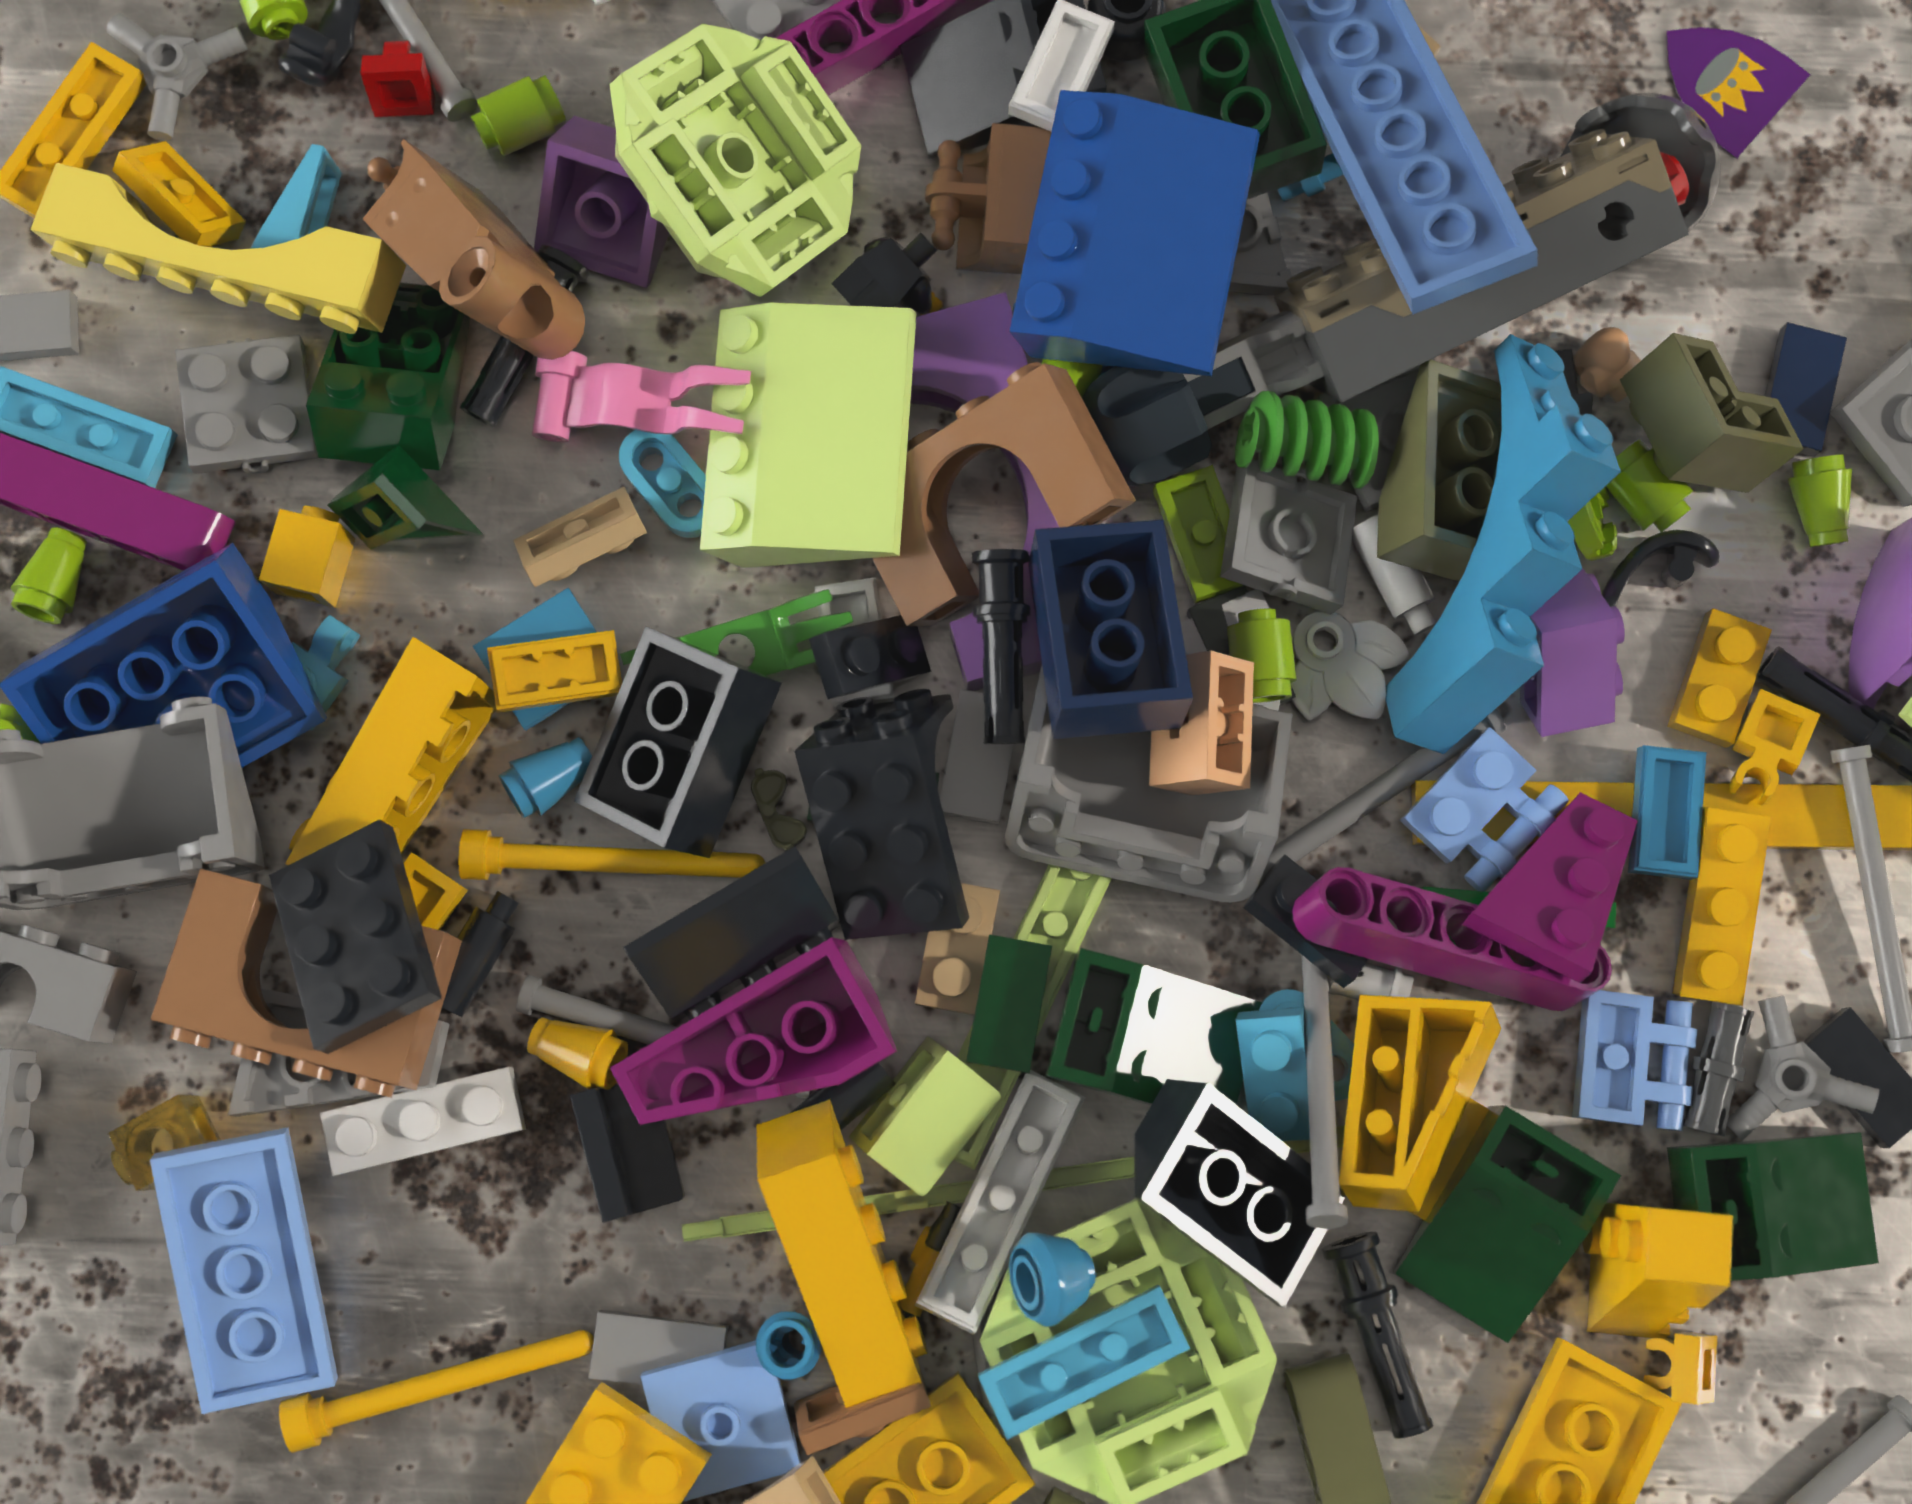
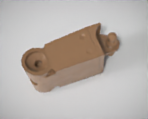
M992 123L990 141L987 147L976 153L964 154L962 173L957 169L958 160L961 156V148L958 143L953 140H945L939 145L937 150L940 159L939 168L933 172L932 183L928 184L925 188V201L930 205V216L935 220V230L932 233L931 240L938 250L945 251L954 245L955 234L953 232V224L959 219L956 269L1022 274L1051 137L1050 131L1040 127Z
M405 139L401 142L404 149L401 166L391 167L389 161L381 157L369 161L367 166L369 177L376 182H383L385 192L364 216L363 220L429 286L440 292L443 301L538 358L557 359L566 356L576 348L584 333L585 315L583 306L575 294L560 285L554 277L555 273L506 215L487 196Z

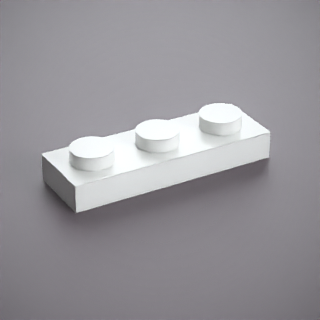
M505 1067L436 1084V1087L394 1094L392 1098L382 1097L320 1112L332 1176L343 1175L526 1130L513 1067Z

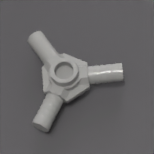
M120 13L113 16L107 25L108 34L140 56L138 63L150 92L155 94L148 135L161 141H171L173 139L179 101L183 97H187L208 72L207 66L248 50L246 41L238 27L196 43L194 38L169 35L153 37Z
M1784 995L1758 1001L1771 1048L1765 1049L1755 1081V1086L1759 1090L1728 1118L1727 1126L1742 1141L1777 1109L1784 1113L1821 1105L1822 1100H1827L1870 1114L1874 1112L1879 1089L1830 1075L1831 1068L1803 1041H1796Z

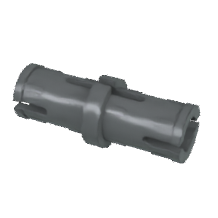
M1712 1001L1708 1028L1700 1057L1694 1056L1691 1069L1696 1070L1693 1082L1692 1106L1687 1107L1683 1126L1725 1137L1729 1118L1728 1114L1737 1081L1743 1082L1746 1069L1741 1068V1063L1754 1011Z

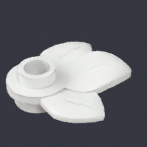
M1322 611L1313 612L1299 622L1292 638L1293 651L1298 660L1295 666L1297 680L1291 683L1296 698L1292 699V701L1308 721L1321 715L1332 702L1353 716L1376 720L1381 717L1386 702V683L1382 671L1403 664L1409 659V652L1400 637L1379 622L1367 620L1349 623L1344 617L1335 612L1333 614ZM1319 631L1330 632L1336 640L1335 648L1331 651L1319 650L1313 642L1314 634Z

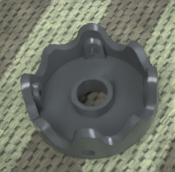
M1637 93L1604 103L1584 114L1576 122L1574 132L1561 156L1570 152L1568 144L1571 141L1600 129H1604L1606 134L1611 135L1627 131L1630 137L1655 139L1659 151L1674 156L1680 162L1687 176L1689 193L1685 203L1680 205L1679 208L1688 232L1703 219L1713 203L1720 182L1721 159L1716 139L1707 122L1692 107L1674 97L1657 93Z

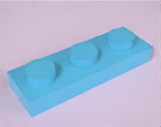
M0 367V433L149 487H156L178 436L170 427L5 367Z
M1156 1285L978 1373V1378L1008 1440L1189 1350L1190 1347L1161 1287Z

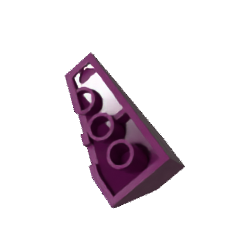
M831 937L610 1067L636 1119L640 1125L841 1085L897 1052L878 996L847 940Z

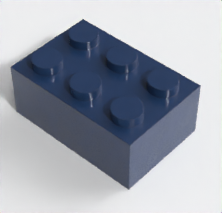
M1164 520L1035 529L1028 568L1053 739L1180 729L1193 700Z

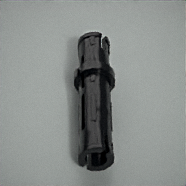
M1780 646L1776 647L1774 652H1771L1759 668L1756 681L1776 691L1789 701L1819 713L1818 721L1841 734L1845 739L1854 744L1853 747L1870 745L1874 758L1882 761L1912 783V735L1894 723L1895 716L1884 709L1877 712L1868 705L1866 706L1838 685L1798 661Z

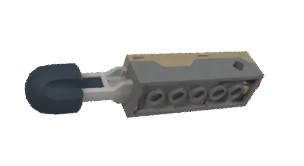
M1604 129L1589 132L1571 141L1568 144L1570 152L1549 162L1548 157H1541L1515 168L1512 171L1514 180L1503 185L1537 248L1536 267L1412 314L1376 239L1368 240L1343 253L1345 262L1323 272L1321 266L1302 271L1288 279L1287 285L1289 289L1273 296L1280 313L1218 345L1212 376L1115 366L1089 385L1082 400L1128 485L1140 486L1163 480L1207 459L1212 448L1208 429L1245 412L1253 398L1261 391H1272L1280 395L1310 384L1334 399L1344 402L1689 235L1679 208L1680 205L1685 203L1689 193V183L1683 167L1674 156L1660 152L1655 139L1630 137L1627 131L1614 135L1606 134Z

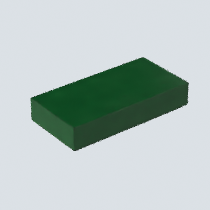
M989 934L966 1062L1030 1074L1052 951L1051 945Z

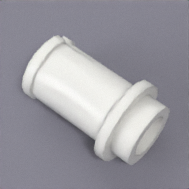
M1366 963L1356 979L1345 988L1331 980L1329 994H1338L1359 1000V995L1410 997L1414 976L1402 973L1403 968L1395 966L1393 971Z

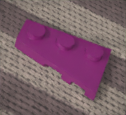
M1580 792L1467 917L1462 925L1581 983L1593 971L1638 820Z

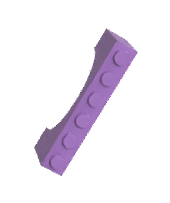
M1006 292L916 317L910 404L933 406L955 414L967 402L981 396H989L991 398L1008 387L1007 378L1019 368L1028 365L1024 349L1009 332L1013 312ZM999 448L1009 462L1022 492L1027 521L1023 550L1029 551L1030 556L1035 529L1058 528L1059 525L1027 466L1012 452ZM1028 563L1023 565L1024 603L1030 605L1031 616L1027 617L1028 622L1022 623L1023 677L1040 673L1042 665ZM972 612L963 618L950 622V637L965 688L969 691H977L983 689L982 624L976 623V618L973 617Z

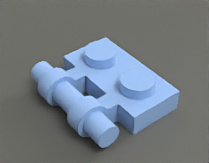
M1489 727L1473 741L1400 821L1446 864L1452 862L1466 848L1478 861L1464 875V878L1477 891H1486L1498 877L1503 878L1517 863L1515 858L1536 836L1540 837L1556 820L1554 818L1555 815L1568 803L1569 799L1559 788L1552 784H1549L1535 800L1529 798L1520 788L1537 770ZM1504 807L1517 820L1497 841H1494L1482 829Z
M1599 990L1584 999L1581 1008L1572 1117L1643 1126L1645 1101L1658 1103L1657 1129L1683 1132L1685 1106H1692L1693 1087L1687 1086L1689 1049H1696L1698 1029L1691 1028L1693 1003L1667 1000L1665 1024L1652 1023L1654 997ZM1650 1044L1663 1046L1660 1082L1647 1080Z

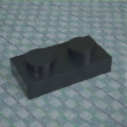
M901 615L832 630L809 638L828 700L912 679L932 672L918 626H906Z
M1284 854L1272 866L1243 908L1342 988H1345L1356 979L1368 958L1315 944L1307 940L1297 930L1292 912L1295 900L1313 885L1317 879ZM1326 899L1329 906L1335 912L1339 913L1336 906L1330 900Z

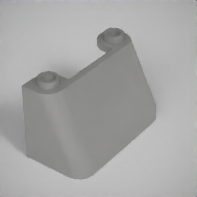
M1041 665L1004 836L1005 844L1016 855L1040 863L1214 901L1238 902L1250 898L1258 887L1278 839L1292 714L1253 704L1250 789L1192 796L1149 786L1151 731L1053 739L1043 667Z
M189 697L173 701L172 711L160 716V724L43 744L21 739L20 731L0 730L1 908L10 910L44 909L196 883L200 868L231 877L265 869L262 842L228 714L224 707L216 703L212 704L211 698Z

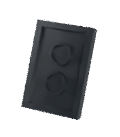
M379 819L269 875L313 1049L330 1054L442 999L394 828Z

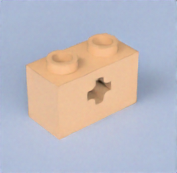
M1211 650L1188 654L1186 658L1193 700L1180 729L1151 731L1149 786L1192 796L1250 789L1254 662Z

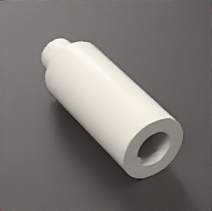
M1378 514L1353 528L1352 541L1394 620L1405 617L1414 635H1418L1435 626L1436 621L1427 606L1435 597L1421 571L1377 558Z

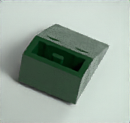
M400 282L382 333L360 327L357 328L355 334L344 333L334 329L306 403L318 458L375 464L395 446L399 445L421 469L440 471L455 425L470 317L443 301L440 292L433 287Z
M1080 948L1075 958L1045 1077L1152 1105L1167 1079L1209 1083L1237 1105L1243 1082V1072L1236 1018L1239 1012L1259 1011L1262 1002L1147 965Z
M1506 1105L1488 1106L1489 1111L1426 1221H1422L1393 1273L1494 1336L1509 1343L1589 1234L1621 1175Z
M1861 1132L1667 1147L1674 1209L1733 1216L1730 1281L1775 1278L1879 1263Z

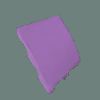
M1912 518L1889 533L1874 561L1863 588L1854 621L1849 655V693L1872 709H1874L1888 683L1899 687L1912 675Z

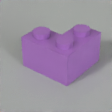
M1582 568L1576 576L1530 616L1537 631L1536 639L1545 666L1520 687V703L1541 737L1615 722V696H1619L1623 692L1622 674L1617 663V644H1622L1625 638L1623 619L1616 606L1610 607L1601 595L1596 577L1592 573L1587 574Z

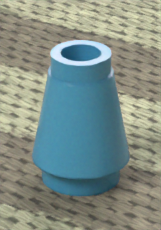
M577 737L570 742H564L510 761L511 768L498 776L509 798L523 818L536 811L542 816L582 782L592 754L583 740Z
M785 1311L771 1316L763 1323L756 1338V1353L763 1368L771 1375L785 1380L797 1379L809 1373L816 1365L821 1353V1342L814 1324L809 1318L797 1312ZM793 1329H796L802 1335L803 1340L801 1344L805 1345L804 1351L796 1350L790 1344L789 1334Z

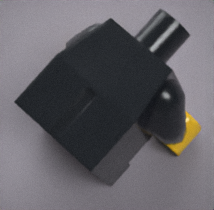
M922 233L905 248L892 238L887 237L867 243L864 246V254L858 257L831 283L851 306L911 308L920 315L939 311L943 307L942 301L931 290L930 281L932 279L921 268L938 250Z

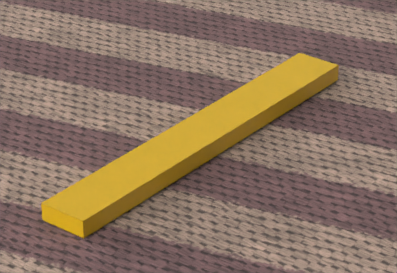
M1415 780V783L1411 785L1412 806L1436 781ZM1526 782L1520 788L1533 800L1549 784L1559 788L1569 801L1555 815V819L1580 792L1632 817L1634 783ZM1704 783L1703 807L1772 817L1767 849L1855 850L1843 785L1778 784L1776 791L1768 802L1761 806L1757 803L1763 794L1762 784H1742L1737 792L1733 794L1730 792L1729 784ZM1871 785L1882 849L1912 850V785ZM1502 807L1483 827L1482 831L1492 840L1497 841L1517 819ZM1412 832V845H1425ZM1536 836L1527 847H1531L1539 837Z

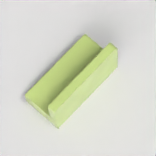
M928 1036L893 1079L896 1084L875 1102L849 1136L868 1156L920 1196H924L930 1191L1001 1098L998 1090Z

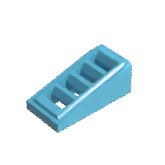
M316 144L310 146L261 227L251 249L265 248L299 239L328 226L342 173L324 146Z

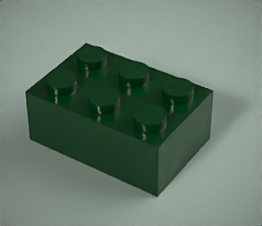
M1199 0L1145 20L1144 53L1165 106L1258 130L1260 137L1247 200L1321 174L1327 143L1271 0Z

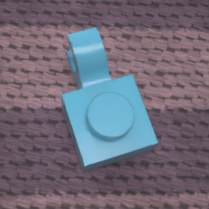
M328 615L316 630L309 651L292 642L325 713L349 681L336 672L335 669L360 637V634L331 615Z

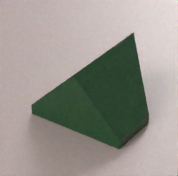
M399 445L395 446L327 504L370 550L390 541L484 535Z

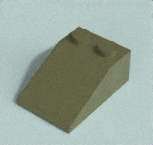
M1429 360L1420 365L1379 498L1377 558L1458 582L1461 580L1482 529L1496 477L1502 432L1500 382L1434 360Z

